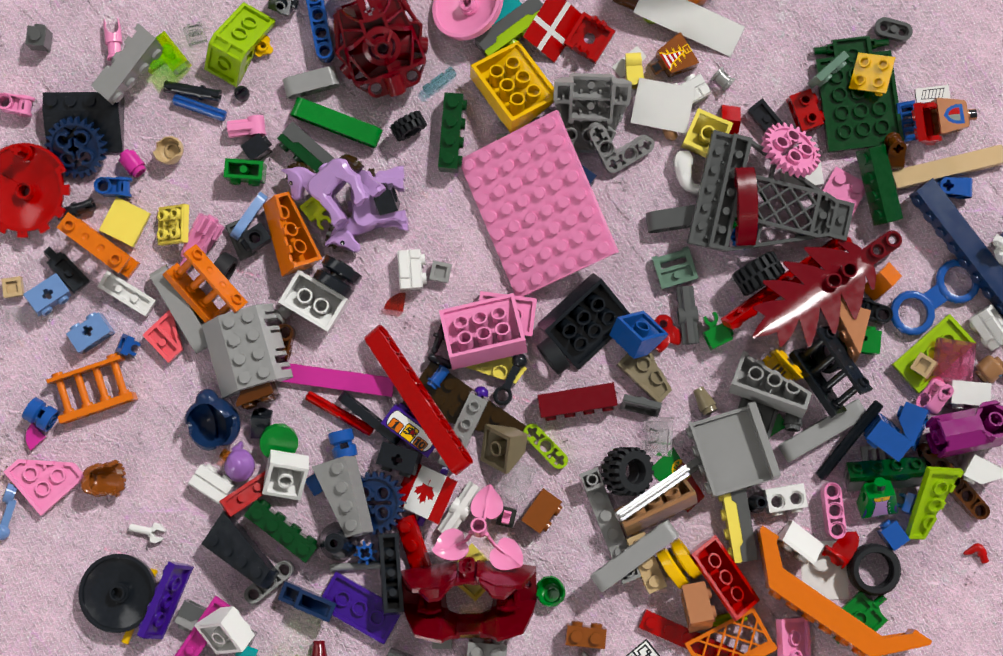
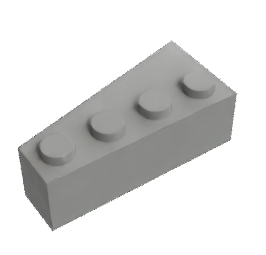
M139 23L134 28L137 31L132 38L128 36L124 41V49L116 52L112 57V65L105 66L91 85L112 105L115 102L118 103L123 98V93L135 85L136 79L141 74L147 72L151 62L157 60L162 55V50L164 49L158 40Z
M744 350L729 389V393L800 418L804 417L812 392L791 379L781 376V373L768 368L762 361L752 358Z
M343 456L312 466L345 537H358L374 532L356 456Z

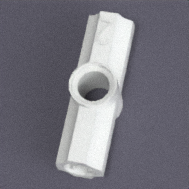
M469 481L460 496L454 500L448 509V514L442 520L437 530L443 533L447 529H458L461 522H464L471 512L472 500L481 488Z

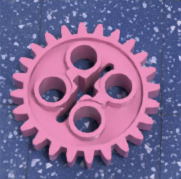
M785 122L782 125L780 123L772 125L762 137L763 142L761 145L764 146L762 151L768 153L765 158H771L770 164L775 163L776 169L781 168L783 174L787 171L790 177L793 174L797 178L800 175L803 178L806 175H811L818 167L821 155L817 153L820 149L814 147L816 142L810 141L812 137H807L805 135L806 131L800 132L799 127L794 129L792 124L789 127Z

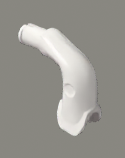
M679 151L673 158V166L678 182L685 191L698 196L700 185L695 184L692 179L691 166L694 164L693 156L690 151Z

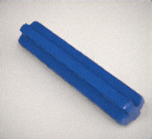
M177 94L172 99V103L176 106L220 121H225L227 117V112L222 109Z

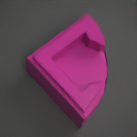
M34 423L28 427L26 432L27 446L30 450H33L46 438Z

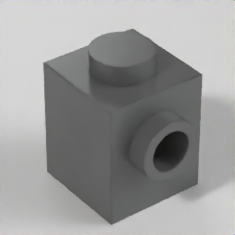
M43 24L28 25L25 44L31 50L51 52L53 33Z

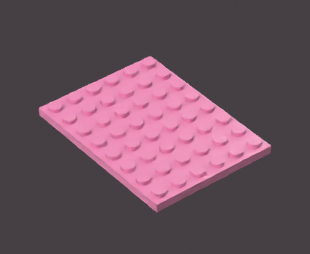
M558 110L462 158V171L515 296L524 297L619 252Z

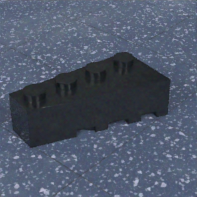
M223 511L201 544L257 586L269 589L278 576L279 571L267 556L261 552L255 541L249 537L247 531L237 522L235 516L233 515L230 518Z

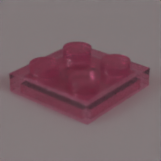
M936 338L933 360L938 362V365L933 370L931 376L971 382L977 343Z

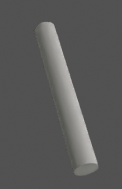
M369 561L368 566L365 562L360 564L358 562L330 564V572L380 569L379 561Z

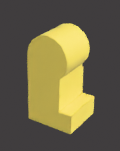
M641 52L625 53L626 80L632 82V89H637L639 78H644Z

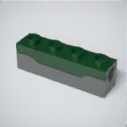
M293 121L277 137L280 142L279 146L286 153L288 151L294 154L293 159L296 162H303L305 165H309L316 174L319 172L321 165L335 159Z
M924 457L902 458L899 462L895 459L846 462L844 480L847 492L861 491L863 484L874 482L878 477L890 480L893 488L920 486L925 473L926 462Z

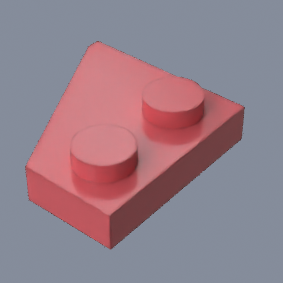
M170 310L143 334L144 338L168 363H171L184 350L175 318Z

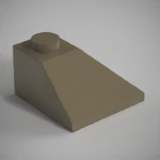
M485 424L480 461L508 474L525 453L528 434L514 427Z

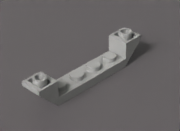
M596 467L579 475L613 559L628 548V544L615 516L599 469ZM638 567L621 579L623 584L641 577Z

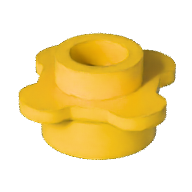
M265 36L255 46V55L257 57L273 52L268 36Z

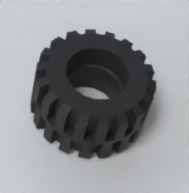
M769 251L735 271L732 277L742 294L748 296L766 286L763 284V280H775L785 273V269L774 251Z
M619 447L607 453L608 457H604L603 461L605 463L601 466V469H603L601 477H604L603 483L607 485L609 491L620 496H639V494L645 492V489H649V483L653 481L652 474H654V470H652L653 462H650L651 457L646 455V451L640 450L638 447ZM627 464H628V466H629V476H628V479H627V477H626V467H627Z

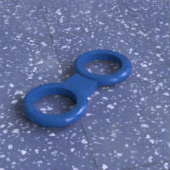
M958 259L949 260L938 269L936 285L926 292L905 291L893 300L890 307L893 311L891 321L900 332L906 335L925 333L933 324L937 307L946 301L966 303L978 294L980 287L973 281L970 291L963 296L954 295L947 290L944 284L945 274L952 267H961ZM906 299L919 300L926 309L925 322L917 328L906 326L899 318L898 309L900 304Z

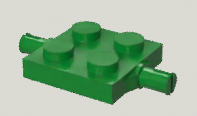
M859 591L841 607L874 631L880 629L888 621L879 608L887 600L884 595H880L872 601L863 592Z

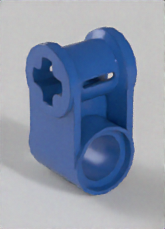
M99 177L94 182V189L103 197L132 198V194H130L132 178ZM103 183H108L107 190L100 191V186Z
M945 177L937 181L941 189L950 198H972V178Z

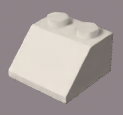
M270 450L262 494L301 500L309 471V456Z
M234 606L220 607L194 625L216 654L243 652L255 636L249 624L244 621Z

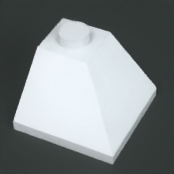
M973 452L964 453L961 469L964 471L963 479L973 485L975 482L984 484L1003 478V468Z

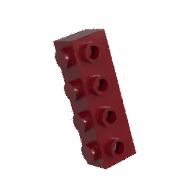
M614 382L537 395L540 417L545 418V421L557 420L556 416L564 415V418L575 417L577 412H583V415L594 414L595 409L601 408L603 412L614 410L613 406L618 405Z

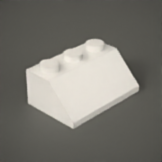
M299 269L278 303L327 332L338 321L350 302L346 297Z

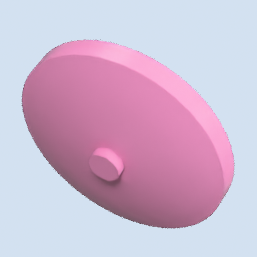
M434 0L432 7L433 19L439 30L449 38L460 41L471 40L484 34L492 27L500 15L503 0Z

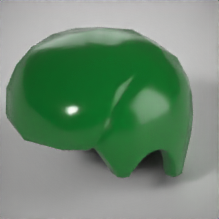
M546 576L538 581L536 596L542 605L556 607L564 600L565 586L558 578Z

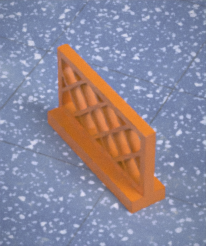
M754 607L738 619H742L741 623H737L732 618L685 643L691 656H704L707 645L718 648L717 656H719L721 650L732 653L731 656H734V654L739 656H767L778 650V648L769 636ZM751 613L756 620L754 628L743 625L745 616ZM728 625L740 626L737 637L726 634ZM742 627L753 630L750 641L739 638ZM755 631L764 634L767 642L761 645L754 643ZM717 633L722 635L720 646L708 643L711 634ZM725 636L736 640L733 650L722 647ZM707 637L706 642L702 641L701 639ZM738 641L749 644L746 653L742 654L735 651ZM696 642L705 644L703 654L694 653L690 645Z

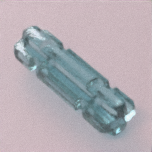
M449 67L445 70V73L442 72L432 79L430 84H425L422 87L425 94L431 95L435 89L437 90L446 84L448 79H453L456 76L455 70Z

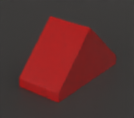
M721 105L720 118L733 123L729 134H738L741 124V107Z

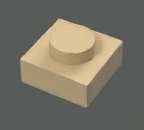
M23 277L1 279L3 298L24 296Z
M920 352L910 368L928 379L938 365V362Z

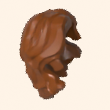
M113 460L112 462L96 463L87 467L83 472L81 489L84 493L95 497L106 495L119 497L120 492L126 488L124 483L126 478L122 477L126 475L125 468L122 467L123 464Z

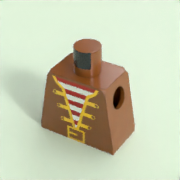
M680 32L656 52L655 56L658 61L650 65L655 75L665 71L666 75L671 78L697 68L699 61Z

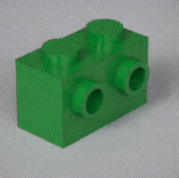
M225 158L223 177L232 185H241V182L248 183L249 186H260V184H265L267 165L264 161Z

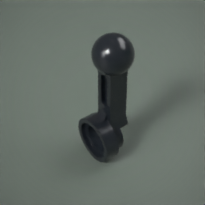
M524 354L513 356V366L505 383L495 389L493 398L498 405L504 406L511 402V386L520 368L525 367L527 364V357ZM501 390H505L508 393V399L505 401H500L497 398V394Z

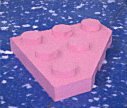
M18 459L4 471L6 476L40 516L44 515L80 484L83 478V472L74 462Z

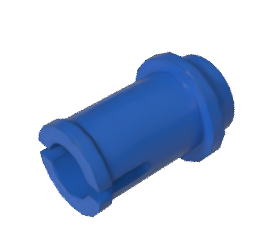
M439 365L432 377L428 378L427 384L434 390L440 388V384L450 371L444 366Z

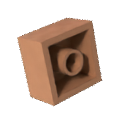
M705 581L682 585L680 597L689 633L712 629L713 622H716L715 617H717L715 606L710 604V598H712L710 586L706 587Z

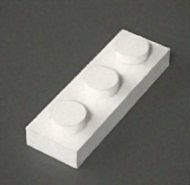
M108 270L97 286L146 317L157 302V300Z

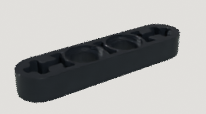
M343 391L338 397V400L391 443L397 445L401 440L398 435L381 424L382 419L349 393Z

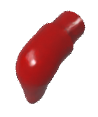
M980 543L973 544L963 552L964 555L977 553L982 564L989 562L988 553Z

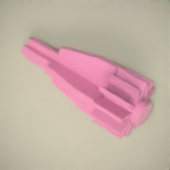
M202 213L198 214L188 233V243H184L181 252L183 259L179 264L180 266L187 260L183 253L195 244L205 254L211 249L224 230L223 225L218 222L219 219L211 214L208 216Z

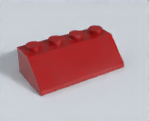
M716 535L702 541L690 551V557L734 621H737L760 601Z

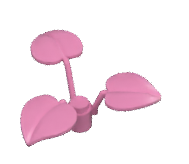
M491 484L481 489L472 500L471 512L476 518L471 522V530L468 531L467 537L464 539V534L458 529H447L439 536L435 546L432 548L433 553L441 559L458 561L468 554L469 547L465 542L469 541L472 535L478 538L486 536L492 546L495 547L491 550L489 558L491 564L496 569L507 571L521 568L523 565L521 548L513 539L504 537L500 539L497 545L488 533L486 518L490 520L496 519L503 511V501Z

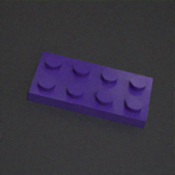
M168 561V564L163 569L162 578L155 588L153 599L147 606L146 615L139 625L137 636L143 639L164 638L192 573L193 566Z
M337 571L322 595L337 603L333 612L334 617L382 644H385L400 615L383 616L381 596Z

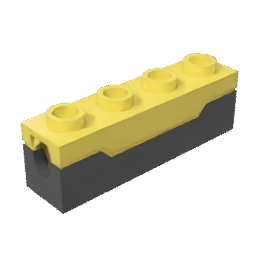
M746 488L719 496L718 501H722L723 509L720 510L721 519L726 524V529H723L725 540L729 541L730 547L727 548V552L735 563L758 560Z

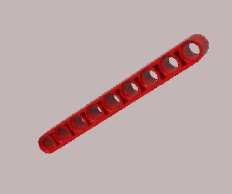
M382 325L376 326L364 337L367 345L450 471L455 475L460 474L473 463L471 456L389 332Z

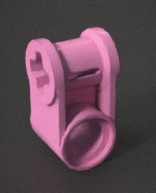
M0 93V109L3 112L22 117H32L31 108L32 103L35 102L34 97ZM9 99V105L3 107V101Z
M934 377L917 397L916 406L929 410V414L935 416L941 411L948 399L952 397L954 389L950 384H945L941 377Z

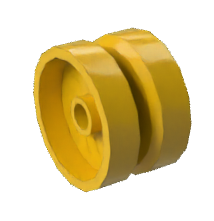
M677 538L670 543V547L675 554L674 556L667 548L661 549L656 555L667 575L681 589L682 585L688 584V578L684 571L693 579H696L702 573L690 557L688 548L680 538Z

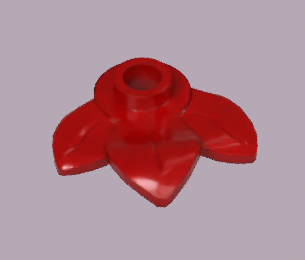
M665 314L657 316L654 320L659 325L662 320L667 322V326L663 329L668 333V336L655 348L659 353L664 351L669 343L680 345L681 343L680 330L673 325L672 319Z

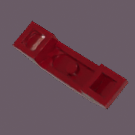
M734 168L735 187H737L736 246L756 245L758 190L755 168Z

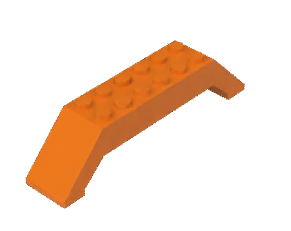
M763 525L757 529L765 586L770 590L768 594L777 600L783 599L786 601L784 605L789 609L802 612L801 617L808 622L818 623V628L824 633L834 634L836 636L835 640L843 646L850 645L853 647L851 651L856 655L882 656L929 646L932 643L929 638L917 630L909 628L904 633L881 636L785 570L782 566L777 545L779 536Z

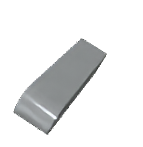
M164 265L149 274L192 349L197 354L208 347L202 322L196 312L164 278L162 274L169 269L167 265Z
M859 398L844 406L847 410L844 414L834 418L828 415L779 444L778 447L787 463L856 424L866 411Z
M667 519L592 573L590 578L598 589L604 592L679 537V534Z

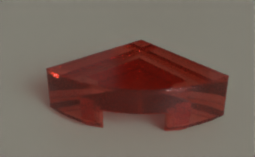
M398 293L392 296L386 302L384 309L404 312L406 293Z

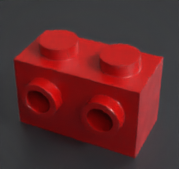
M811 89L790 95L786 101L795 126L800 128V132L806 131L807 133L822 127L823 121H825L824 114L821 110L819 111L817 106L818 98L815 93H812Z

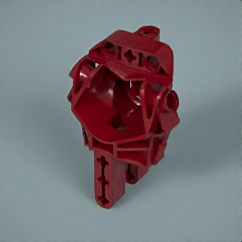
M356 0L337 7L333 13L336 42L335 54L343 62L339 69L349 80L352 79L357 88L374 98L385 95L395 97L405 93L406 88L420 82L427 62L425 54L428 51V37L422 36L423 25L411 11L410 5L406 0H367L368 8H366L364 0ZM405 11H407L412 19H408ZM340 34H342V39H343V41H342L341 43H340ZM377 34H384L383 36H378L375 39L372 38ZM393 38V40H394V42H395V51H394V53L391 55V52H392V50H393V43H392L391 39ZM386 44L388 49L386 52L380 53L377 51L378 46ZM368 47H371L372 53H373L376 57H379L380 59H375V58L370 54ZM414 53H421L422 57L414 59ZM415 71L417 73L416 77L412 80L408 79V72ZM359 72H361L364 75V77L355 79V76ZM367 84V89L361 87V85ZM373 84L381 85L378 92L371 91Z

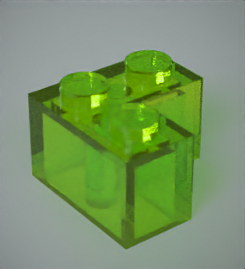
M165 31L155 37L164 49L162 50V55L157 60H153L149 65L150 67L147 71L150 74L166 63L178 77L192 66Z

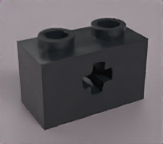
M383 441L376 464L382 465V470L392 472V469L399 471L398 475L410 478V475H417L423 454ZM396 458H401L402 463L396 462Z

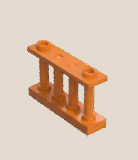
M69 212L56 227L114 271L123 274L127 278H130L141 264Z
M197 244L183 253L187 260L181 266L176 263L162 274L204 323L216 316L228 313L230 310L236 313L248 303ZM191 266L200 273L194 281L186 273ZM205 280L213 288L207 295L199 287ZM217 295L226 303L220 310L212 302Z
M117 353L106 356V360L64 374L63 372H57L51 375L52 378L46 379L48 384L56 383L64 408V411H62L63 415L58 416L60 424H67L138 400L136 392H130L129 389H126L118 363L125 360L124 356ZM109 365L112 367L119 389L118 396L113 398L108 396L100 368ZM93 371L101 397L99 399L100 402L95 404L90 402L82 378V374ZM73 377L82 401V408L77 410L71 407L64 385V380Z

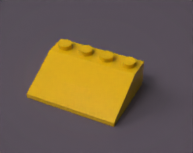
M519 40L470 65L471 80L510 133L530 123L554 103V87Z

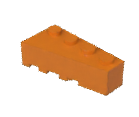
M289 191L276 194L263 204L282 277L296 273L298 269L300 271L309 269L322 260Z

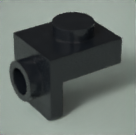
M266 408L254 409L251 416V438L259 439L264 429L271 425L273 410H267Z

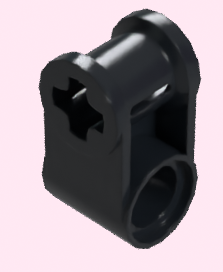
M863 297L861 307L871 310L869 321L882 325L892 319L893 311L890 307ZM879 310L886 312V320L879 318Z

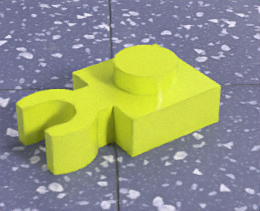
M311 197L299 206L311 222L317 220V226L322 231L324 230L321 225L322 221L327 220L329 224H332L331 219L323 215L326 209L315 198Z

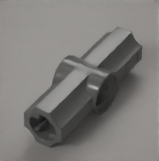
M693 286L677 287L678 324L681 327L682 345L697 344L700 340L697 325L699 315L698 308L695 306Z

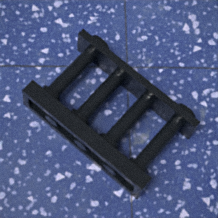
M825 326L816 330L820 338L811 347H808L806 350L804 348L793 350L788 356L801 369V375L829 416L834 418L847 411L843 404L857 392L862 395L872 391L873 388L870 386L869 380L863 376L837 339L836 334L832 333L829 326ZM825 344L831 354L816 366L810 356ZM836 360L842 370L829 381H826L821 372ZM847 376L853 386L840 397H837L832 388Z

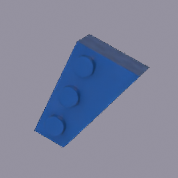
M880 412L864 431L866 442L875 449L879 447L898 462L914 444L906 438L905 434L899 433L900 429Z

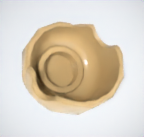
M167 136L156 142V150L153 151V155L156 160L166 165H172L179 162L182 158L184 146L178 138Z

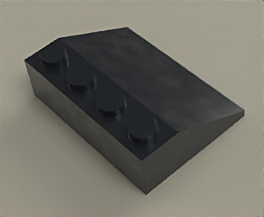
M43 92L42 112L45 137L52 135L48 130L54 128L53 125L58 122L60 124L61 119L64 118L67 121V118L71 116L74 121L79 116L80 122L86 118L88 125L94 122L93 128H100L98 134H104L105 136L101 140L107 142L103 146V148L108 149L106 153H122L124 151V96L118 103L115 102L112 105L98 92ZM76 126L71 130L72 133L67 137L62 136V140L68 144V139L71 137L76 138L80 136L82 140L86 141V136L83 133L75 136Z
M592 273L537 325L547 337L554 341L575 368L579 370L612 339L609 334L617 317L630 313L602 278Z

